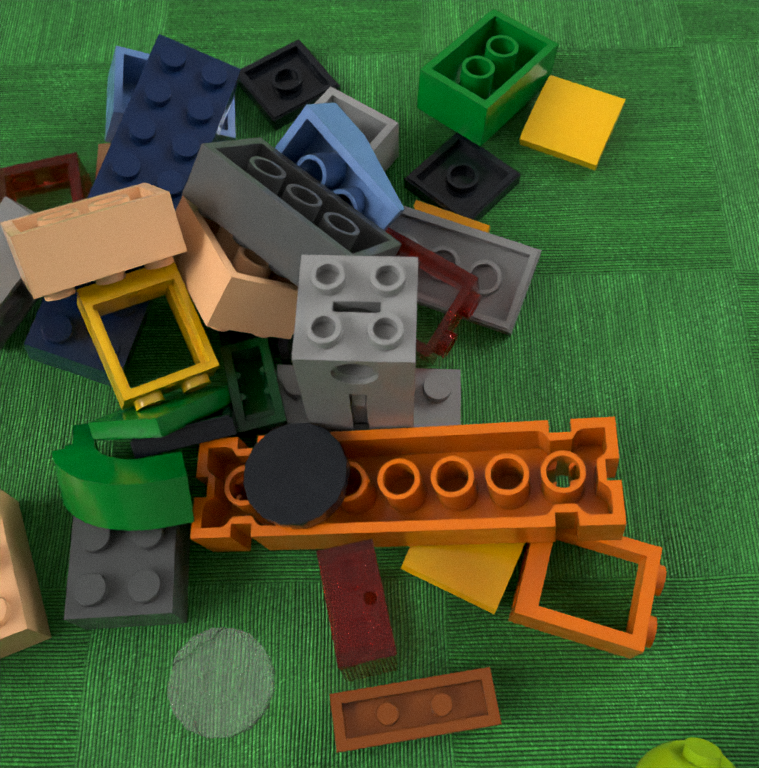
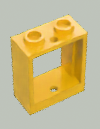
M175 261L168 266L148 270L142 268L126 273L124 279L111 284L97 285L95 283L77 289V306L122 410L135 406L136 411H139L147 406L164 402L165 398L163 395L181 388L184 394H188L202 389L211 383L209 377L214 375L220 365ZM165 295L195 365L130 388L100 316Z

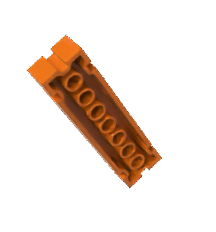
M615 416L570 419V432L549 433L548 420L329 432L344 448L351 466L350 479L348 478V486L345 490L347 494L342 505L326 521L307 529H292L291 527H279L265 520L249 503L243 481L245 463L253 448H249L239 437L219 438L199 443L196 478L207 486L206 497L194 498L193 515L195 522L191 523L190 539L212 552L251 551V539H255L269 550L556 542V529L576 528L577 541L622 540L626 527L622 480H607V478H615L619 463ZM263 435V436H258L257 443H258L265 435ZM557 476H568L570 486L565 488L558 487L556 482Z

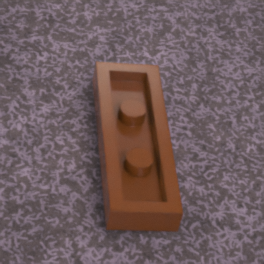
M490 667L329 694L337 753L502 724Z

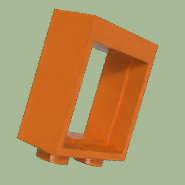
M576 528L556 529V540L638 564L626 632L539 606L553 542L527 543L508 621L629 659L644 653L645 647L650 648L652 646L657 631V617L651 615L654 596H660L666 579V567L660 565L662 547L624 536L622 540L577 541Z

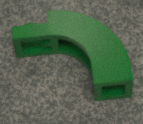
M88 423L73 425V444L65 445V449L52 451L62 501L66 509L74 517L85 523L106 529L136 531L160 529L195 522L188 477L181 451L139 459L109 457L99 452L97 439H93Z

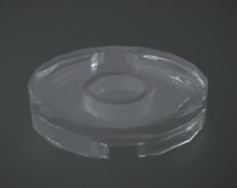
M210 628L193 636L177 652L171 665L173 668L167 686V696L173 714L187 730L209 739L233 738L251 729L267 712L275 689V669L267 650L251 634L234 628Z

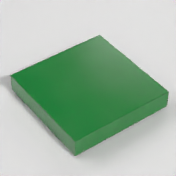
M228 388L199 389L188 394H184L183 391H173L164 394L165 401L160 404L150 405L139 411H136L135 406L124 410L120 409L89 422L92 437L97 439V441L164 437L228 406L231 403Z

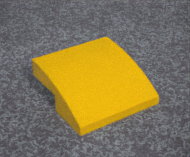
M550 75L529 115L519 138V143L531 149L596 170L626 99Z
M525 543L410 546L401 569L495 614Z

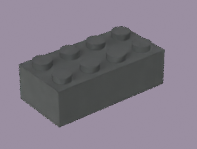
M261 137L202 143L182 193L186 199L198 207V212L202 216L217 222L233 235V239L237 244L255 252L268 263L269 268L275 274L289 279L296 286L299 285L301 255L395 257L402 245Z

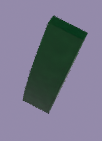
M232 330L226 332L219 331L222 345L220 349L239 435L242 436L288 424L269 337L261 338L251 333Z

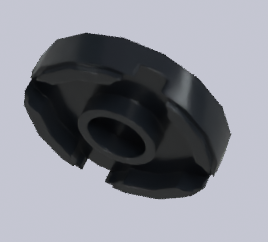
M288 423L269 431L253 447L245 463L243 485L249 503L265 520L279 527L307 529L326 521L342 505L347 494L345 490L348 486V478L350 479L351 466L342 445L326 429L310 423Z

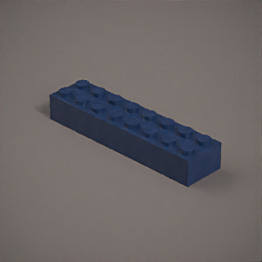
M159 34L87 198L141 183H148L169 191L176 211L202 143L217 142L235 95L241 69ZM144 265L133 269L126 270L125 273L133 272L145 267ZM95 280L75 286L76 293L64 299L45 301L43 298L24 342L29 359L112 387L77 306V289L95 284ZM155 298L100 316L124 374L127 372Z

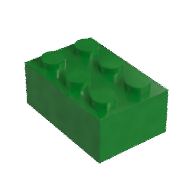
M493 8L420 69L417 109L481 147L543 89L552 73L559 44Z

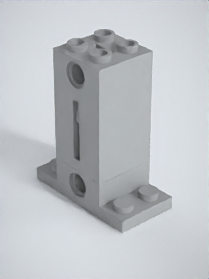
M301 255L292 349L293 365H277V377L287 423H310L324 428L328 432L461 425V369L415 368L418 257ZM281 426L271 428V431Z

